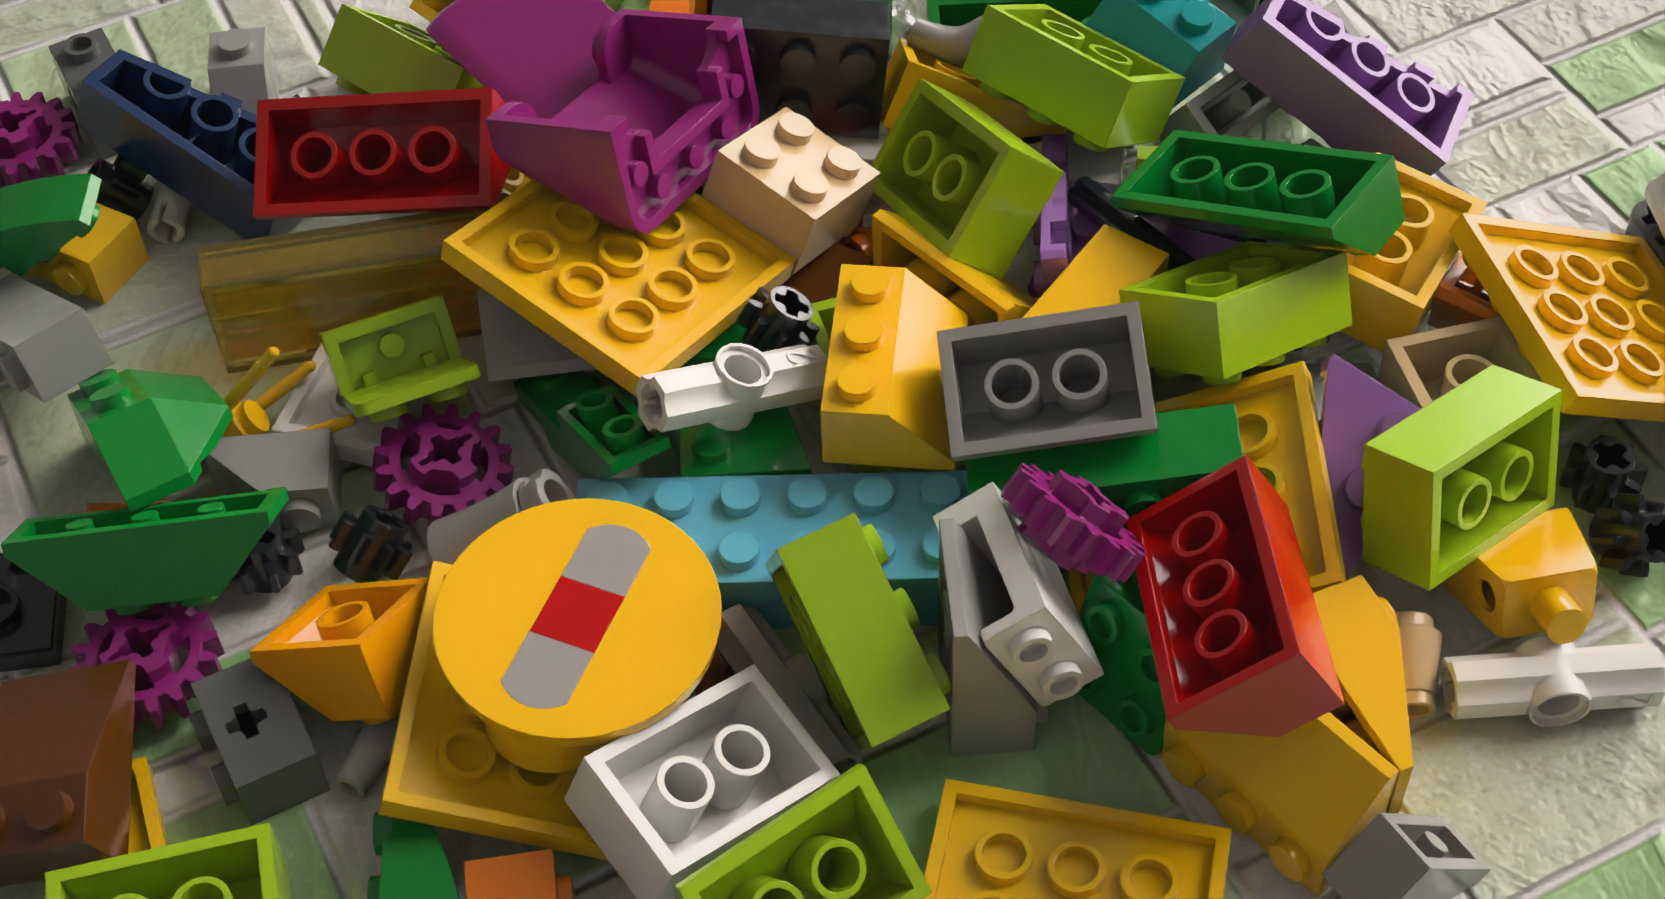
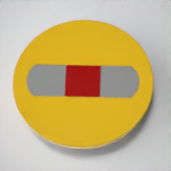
M588 498L555 501L531 507L500 521L482 533L461 553L448 571L436 599L432 631L434 647L440 666L449 683L464 704L483 720L487 736L501 756L514 765L530 771L541 773L565 772L579 768L585 756L622 736L640 732L662 720L690 696L702 680L714 656L721 628V593L714 570L704 552L682 529L664 517L639 506L620 501Z

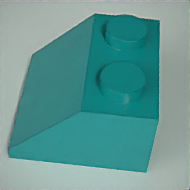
M1102 0L1085 25L1185 77V81L1173 106L1174 108L1223 70L1225 62L1221 59L1233 38L1237 22L1208 0Z

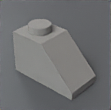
M266 27L236 28L210 33L207 70L211 95L220 96L223 92L243 101L242 109L257 115V100L279 99V74Z
M331 428L222 437L215 450L205 458L216 489L224 495L286 487L289 500L279 513L285 530L298 528L300 533H305L316 529L334 528L340 519L343 467Z
M1380 812L1322 873V876L1338 893L1335 899H1452L1482 880L1491 869L1443 816Z

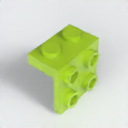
M441 295L319 333L343 405L356 417L369 416L371 423L383 422L408 412L405 402L423 396H431L432 402H441L461 396L470 391L467 382L481 376L477 363L461 354L444 298Z

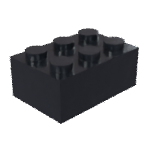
M713 0L712 15L742 18L759 100L758 124L787 107L793 112L809 119L813 126L826 135L878 139L890 45V2L873 0Z

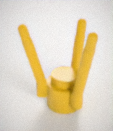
M268 348L223 399L228 404L233 418L222 437L265 434L268 432L271 425L265 410L314 372L316 369L315 362L311 360L306 361L255 401L247 399L244 402H240L279 357L280 351L278 348ZM348 414L297 431L331 428L332 433H336L355 425L356 418Z

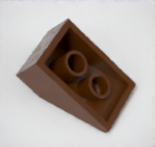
M132 660L115 661L1 682L0 886L45 879V872L128 854L136 663Z

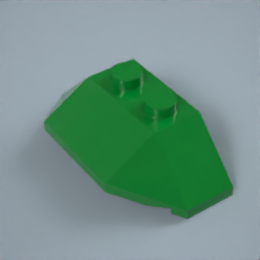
M111 368L102 370L79 383L80 389L67 395L89 449L130 512L194 485L203 471L200 462L215 450L233 418L228 404L203 377L133 369H126L117 373L116 369Z
M279 487L264 491L150 504L133 512H130L128 507L53 517L28 518L1 543V548L5 558L87 612L114 609L118 615H130L145 611L157 603L179 601V604L183 607H197L213 602L220 597V594L285 506L289 497L286 487Z

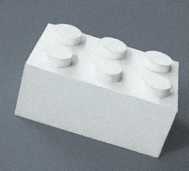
M755 664L680 704L674 711L650 727L631 735L622 736L585 756L564 800L637 899H676L673 886L839 777L840 773Z

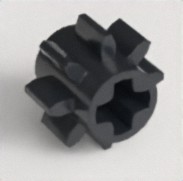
M119 154L113 164L102 158L96 160L87 173H92L102 179L96 203L134 217L137 222L149 206L154 193L153 185L144 181L148 173Z
M777 286L770 293L763 287H759L753 298L747 301L736 319L738 325L747 329L743 334V344L753 346L761 352L801 344L810 346L820 331V327L809 322L813 316V307L810 301L799 291L787 286Z
M1599 435L1587 447L1575 442L1572 445L1559 481L1561 487L1572 488L1573 506L1576 508L1580 507L1588 513L1596 514L1598 507L1615 508L1614 499L1616 493L1640 494L1649 467L1636 463L1637 458L1633 450L1634 446L1621 439Z
M1616 493L1614 499L1615 508H1597L1596 514L1589 525L1588 536L1590 545L1595 553L1602 556L1599 562L1601 568L1619 570L1621 575L1648 577L1649 562L1665 563V514L1663 513L1665 504L1660 501L1645 500L1644 495Z
M366 505L359 517L345 510L329 536L332 540L328 546L338 551L333 560V565L343 575L357 583L377 582L383 574L393 580H398L413 555L410 552L413 545L403 540L409 531L408 526L400 518L378 506Z
M278 514L232 578V580L239 578L246 595H250L254 591L259 593L281 592V589L291 581L293 575H302L303 569L298 555L305 551V547L298 528L285 530L281 515Z

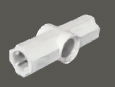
M730 343L718 351L713 362L641 375L635 389L639 406L638 415L648 431L659 430L660 432H666L704 423H710L717 428L728 431L741 430L749 425L756 412L822 399L828 358L818 344L812 346L801 344L761 352L753 346L742 343Z
M1545 635L1525 641L1514 652L1444 657L1439 670L1442 704L1445 714H1450L1453 720L1528 715L1535 725L1559 727L1580 720L1590 710L1660 705L1665 695V664L1659 648H1652L1649 643L1575 648L1572 642L1557 644Z

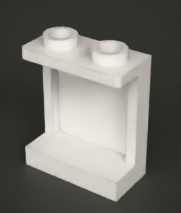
M992 481L932 517L938 532L939 519L954 518L1001 574L1014 609L1010 614L983 628L980 635L987 649L1041 706H1048L1057 700L1073 696L1084 685L1104 675V672L1057 564L1049 559L1047 554L1037 544L1020 532L1018 527L1024 518L1009 509L1008 505L1010 503L1001 497L1002 492Z

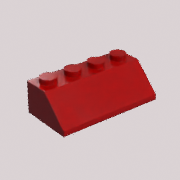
M493 87L257 100L253 217L257 220L490 209L497 203L511 166L505 164L497 157L490 141L485 119L505 104V101Z
M1246 454L1128 519L1126 522L1128 531L1133 533L1137 537L1135 541L1146 549L1144 552L1146 556L1136 568L1166 718L1174 729L1280 737L1345 704L1288 506Z

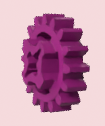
M14 92L10 102L8 100H0V188L6 185L46 178L48 174L54 176L64 175L62 162L72 163L78 160L75 148L83 146L79 133L80 130L72 109H64L60 98L56 97L46 103L42 92H36L29 100H23L20 92Z
M450 403L446 408L445 415H436L430 404H423L421 418L415 419L406 412L399 416L397 429L385 426L381 432L380 446L374 447L372 469L375 470L374 490L386 492L384 508L387 511H393L403 506L406 509L404 521L406 525H413L421 517L429 520V527L434 520L463 510L512 483L514 466L510 465L512 447L511 444H498L501 432L498 425L482 429L479 427L480 412L474 411L466 419L457 417L458 410L456 404ZM408 454L411 457L409 459L408 469L403 471L401 461ZM483 465L485 476L479 482L476 479L477 467Z
M1022 462L1002 489L1001 497L1010 503L1008 505L1009 509L1024 517L1018 527L1020 532L1037 544L1047 554L1049 559L1068 571L1070 568H1075L1086 575L1093 571L1100 577L1102 574H1105L1115 583H1118L1120 580L1125 583L1146 556L1144 554L1145 547L1135 541L1137 537L1123 528L1129 519L1127 513L1104 496L1098 487L1079 475L1076 478L1068 475L1061 469L1056 475L1050 471L1044 473L1034 464L1030 463L1027 466Z
M171 602L157 603L145 611L130 615H118L114 609H107L105 612L109 621L103 626L87 623L83 627L90 643H80L72 646L71 652L77 665L69 668V670L127 659L136 663L133 732L140 726L142 719L147 718L151 719L157 730L163 729L166 722L165 714L175 711L184 719L188 718L191 712L187 702L192 697L196 698L190 684L223 670L218 657L225 654L224 647L207 611L197 613L195 607H183L179 602L174 608Z

